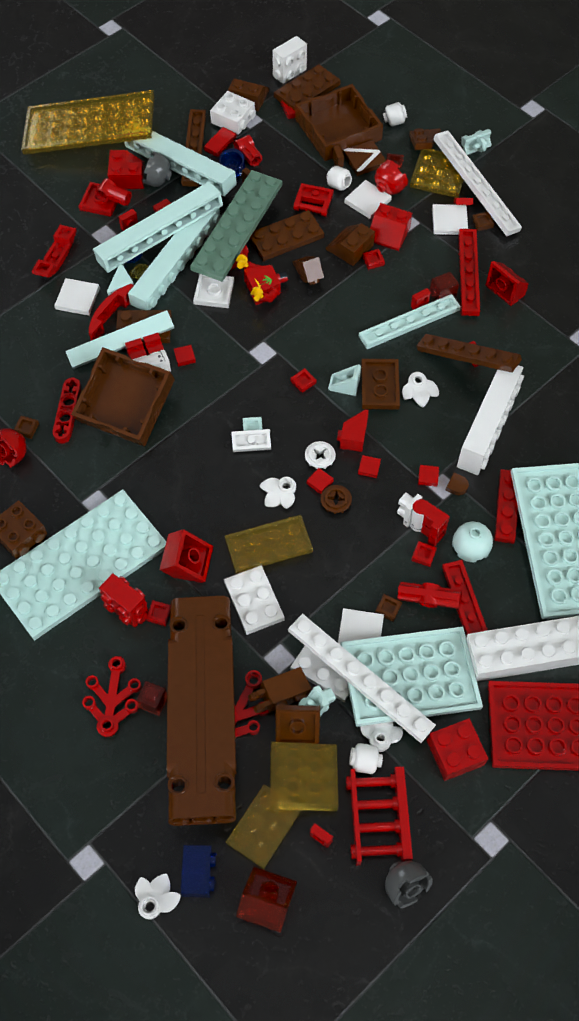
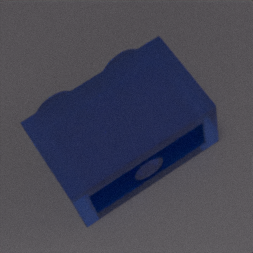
M183 845L182 897L210 898V892L215 891V876H211L212 867H216V853L212 852L211 846Z

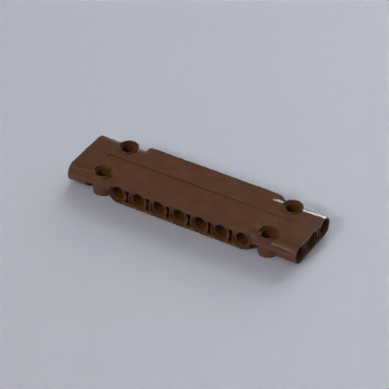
M226 596L175 598L171 601L170 639H168V823L174 826L231 823L236 820V742L230 599ZM228 783L230 787L222 789L220 785ZM177 786L184 787L181 791H174V788Z

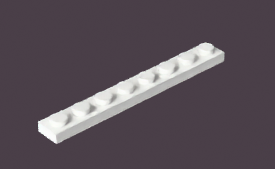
M444 131L435 134L433 140L504 234L509 236L520 232L522 226L451 133Z
M303 613L289 627L288 632L417 741L422 743L436 726Z

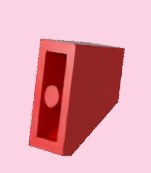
M363 410L343 423V428L338 430L337 441H340V449L363 451L369 410Z

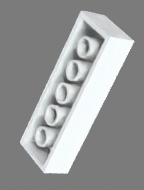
M518 365L513 373L497 369L462 446L457 468L475 475H479L481 469L485 470L488 458L494 450L495 442L500 436L508 413L514 404V399L521 388L524 375H521L522 366Z
M579 616L471 633L466 637L477 682L579 665Z

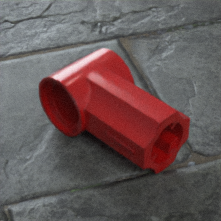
M250 135L233 142L238 155L242 154L247 162L254 167L259 165L262 161V155L256 149Z
M108 178L104 179L95 191L96 196L104 202L111 200L124 206L129 205L132 197L130 191L116 186Z

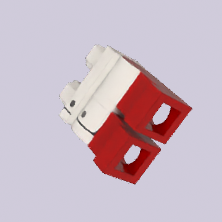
M159 333L143 337L145 349L141 338L125 343L130 359L148 363L171 372L170 362Z
M405 493L399 499L398 504L401 506L397 510V514L404 518L403 525L406 527L410 525L414 531L423 533L428 537V544L435 547L446 534L450 516L422 499V496L419 494L412 497Z

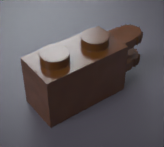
M298 667L262 681L260 689L251 693L248 698L250 702L261 698L264 699L265 702L253 708L256 714L266 710L271 712L276 710V705H289L294 702L299 704L301 699L308 697L312 688L302 668Z

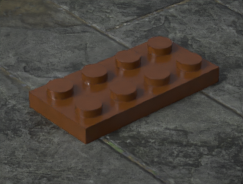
M318 64L276 90L274 98L281 103L283 101L295 110L297 103L326 95L340 86L341 80Z
M307 210L254 230L249 240L261 259L265 261L324 238V232L311 212Z

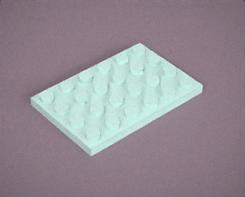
M463 627L340 643L344 649L426 717L481 710L483 708ZM347 681L356 727L394 722L393 719Z

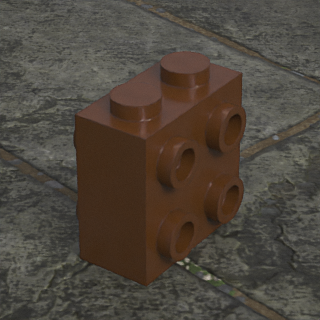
M19 500L0 514V543L15 559L25 555L32 546L43 541L47 535L44 525Z

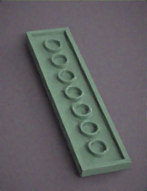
M251 170L190 265L191 271L223 282L235 263L236 258L240 255L282 187V180Z

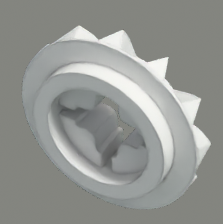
M322 441L310 444L305 451V460L316 469H326L327 466H332L336 456L334 448ZM324 453L323 458L316 459L317 454L321 455Z

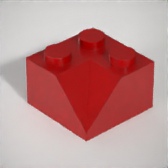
M110 150L108 179L123 189H144L145 162L127 150Z

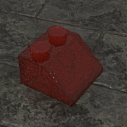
M253 867L243 890L236 917L264 926L270 930L281 932L297 881Z

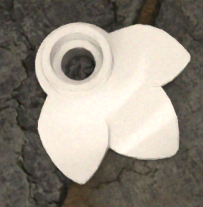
M414 372L409 376L408 383L403 387L402 396L404 400L413 397L419 406L425 407L430 396H439V390L437 385L433 381L427 380L423 373ZM415 378H419L421 383H417Z
M283 477L280 480L269 478L260 484V488L267 492L265 506L276 507L281 504L287 509L294 503L296 483L292 478Z
M393 722L360 726L363 736L369 739L370 745L377 746L379 752L387 750L392 743L399 742L403 735V728L393 726Z
M167 874L156 877L151 883L141 877L135 886V895L139 900L138 911L145 919H154L160 912L168 913L178 905L181 898L179 893L170 892V880ZM153 903L154 909L150 912L147 911V904Z

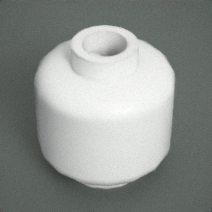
M400 102L387 105L385 108L386 112L383 113L385 123L389 122L391 127L403 124L405 118H407L405 106L401 105Z
M334 166L328 171L327 183L331 188L345 190L350 186L352 177L349 170Z
M358 743L355 748H351L349 765H352L356 772L373 774L377 767L381 768L383 755L379 754L378 747L375 745Z

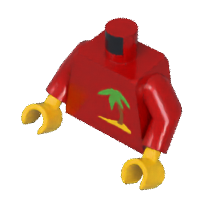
M243 254L236 258L238 262L237 267L239 269L244 267V281L255 304L271 303L281 293V283L288 281L286 272L283 271L276 274L272 265L254 264L248 261L247 257Z

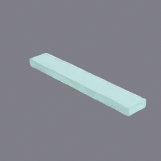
M450 294L359 332V338L366 349H369L460 310L461 306L454 296Z
M166 310L65 352L72 368L75 369L97 360L102 347L117 352L126 348V342L139 338L143 341V337L155 333L162 334L174 329V325Z

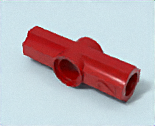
M400 582L398 600L415 602L430 608L443 606L460 609L462 590L443 588L437 584L427 582L422 585Z

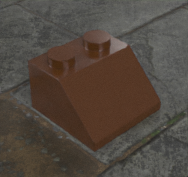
M234 78L228 91L255 102V110L259 112L269 92V88Z
M362 223L347 226L326 247V250L354 266L363 257V253L368 252L374 246L375 231Z

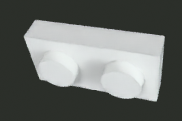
M270 429L232 432L233 452L271 450Z

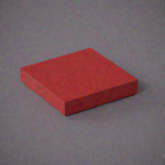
M90 182L79 204V210L111 217L117 203L111 200L106 202L100 200L95 194L100 184Z

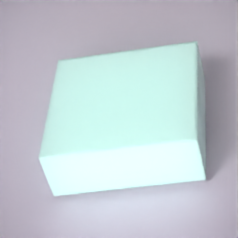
M261 417L243 418V431L262 430Z

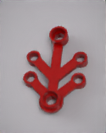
M120 656L112 657L108 663L111 671L108 694L100 686L96 676L90 675L85 681L87 687L93 690L106 706L104 715L96 706V701L92 696H86L82 700L83 707L89 710L98 721L97 731L103 737H111L116 734L119 728L118 723L139 709L137 701L129 699L125 703V708L114 715L115 707L133 693L139 692L142 687L139 679L132 678L129 680L128 686L117 694L120 674L126 670L125 660ZM119 661L120 665L115 667L113 663ZM91 680H96L94 685H89ZM133 683L139 684L137 688H131V685ZM88 700L93 701L90 706H86V702ZM131 703L136 704L133 709H129L128 706ZM105 723H111L110 728H104Z
M256 670L249 671L245 676L246 687L235 706V725L237 721L258 714L266 716L269 713V710L256 714L253 709L255 706L244 709L249 700L248 696L253 693L254 689L259 688L262 683V675ZM255 678L258 680V682L256 684H251L250 680ZM251 720L247 725L235 728V738L248 733L251 735L258 734L260 731L259 722ZM253 724L257 725V729L254 731L249 728Z

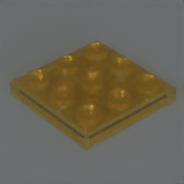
M423 149L420 152L410 187L459 198L464 179L442 151Z
M271 742L270 809L337 811V745Z

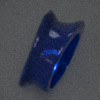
M237 149L225 150L219 158V163L235 171L236 178L242 175V170L245 169L243 153Z

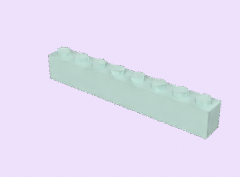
M134 123L122 133L125 147L147 158L154 157L152 155L153 151L164 155L169 160L171 170L200 185L210 182L221 192L222 196H225L237 185L235 171L144 126Z
M207 182L93 248L97 262L109 273L117 268L119 264L126 263L223 206L221 192L210 182Z
M220 208L173 235L129 291L130 305L141 310H151L152 307L156 306L158 299L161 295L165 294L167 287L175 281L177 274L184 269L187 261L192 259L197 248L202 246L204 239L211 234L212 229L221 219Z

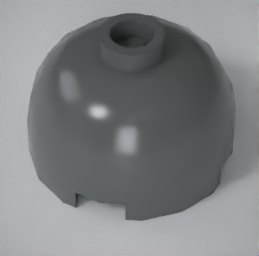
M153 151L152 155L154 157L149 158L144 171L147 177L143 179V184L160 187L166 180H170L172 171H170L169 160L164 155Z
M415 861L396 862L390 867L386 877V892L395 906L397 904L400 908H405L418 901L415 896L420 894L423 889L426 892L430 889L433 878L420 863Z

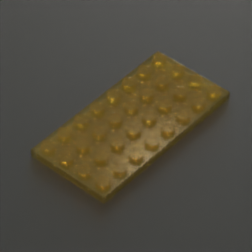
M150 90L28 106L21 150L23 154H34L152 138L154 92Z

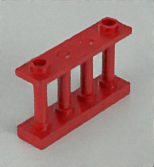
M395 767L390 777L356 778L355 769H350L349 776H346V789L351 790L355 845H351V858L356 859V865H361L362 856L397 854V857H401V862L412 861L413 855L404 767ZM391 786V788H395V796L392 799L357 801L356 787ZM385 808L397 810V819H394V822L359 823L358 810ZM386 831L399 833L400 842H396V845L361 847L360 833Z

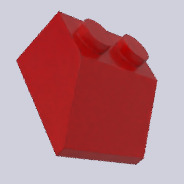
M380 203L370 229L375 231L374 243L399 251L411 227L413 213Z
M492 261L485 286L512 306L526 295L529 284L503 263Z
M184 529L168 534L159 570L173 578L203 583L206 580L213 546Z

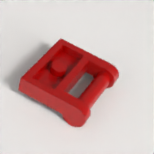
M301 183L293 210H309L326 217L334 190ZM304 201V202L319 204V205H323V207L315 206V205H310V204H305V203H301V202Z

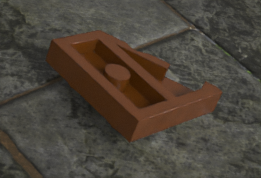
M417 128L414 131H409V138L415 150L432 149L434 143H436L433 138L435 134L440 133L441 129L424 130Z

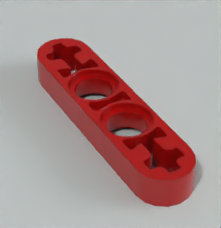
M74 377L66 379L63 384L54 422L53 436L55 441L60 444L67 443L71 438L75 418L71 414L82 390L80 381ZM72 385H75V386L73 387V389H72V392H73V394H72L71 391H70V388L72 387ZM68 399L74 400L72 405L67 406L64 404ZM64 415L71 416L68 421L60 420ZM62 427H64L65 434L59 436L62 433Z

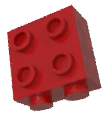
M112 573L99 587L100 598L104 602L103 606L108 612L118 614L119 619L125 625L131 624L136 628L148 616L145 595L138 588L133 589L130 587L129 582L124 577H117Z

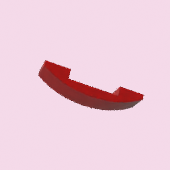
M60 224L53 235V244L43 260L39 259L31 271L32 274L49 278L59 270L71 249L76 235V228Z
M128 284L116 290L99 305L89 325L91 341L102 337L105 333L104 323L119 306L126 308L130 304L128 293L134 286L133 284Z

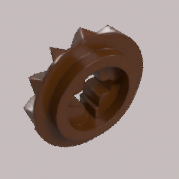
M331 485L325 488L321 494L322 506L327 512L330 511L334 514L343 513L346 509H349L352 502L349 490L340 485ZM336 494H338L337 497L340 500L337 505H335L333 500Z

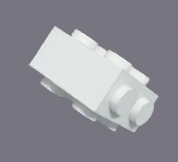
M298 36L273 50V76L275 79L284 84L307 70V44Z
M227 91L210 110L211 123L239 135L256 115L255 102Z

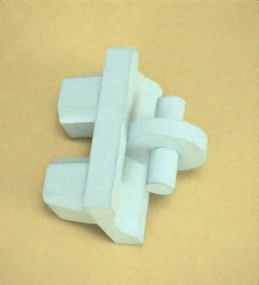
M479 130L473 135L461 137V145L464 152L468 155L476 151H486V148L491 146V130Z
M320 685L312 689L307 698L301 699L298 705L320 706L321 717L323 712L329 709V703L334 702L336 697L330 687L322 690Z

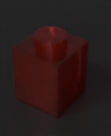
M447 272L432 278L429 291L436 300L450 294L456 296L459 283L451 272Z
M145 681L137 698L139 708L159 716L168 697L166 689Z

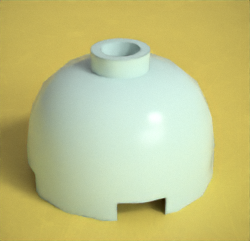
M466 522L459 526L455 532L452 547L458 553L457 556L459 558L474 563L477 560L488 557L492 549L493 537L491 531L482 523Z

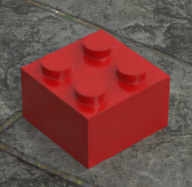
M470 718L429 733L427 743L444 781L480 768L488 761L487 754Z

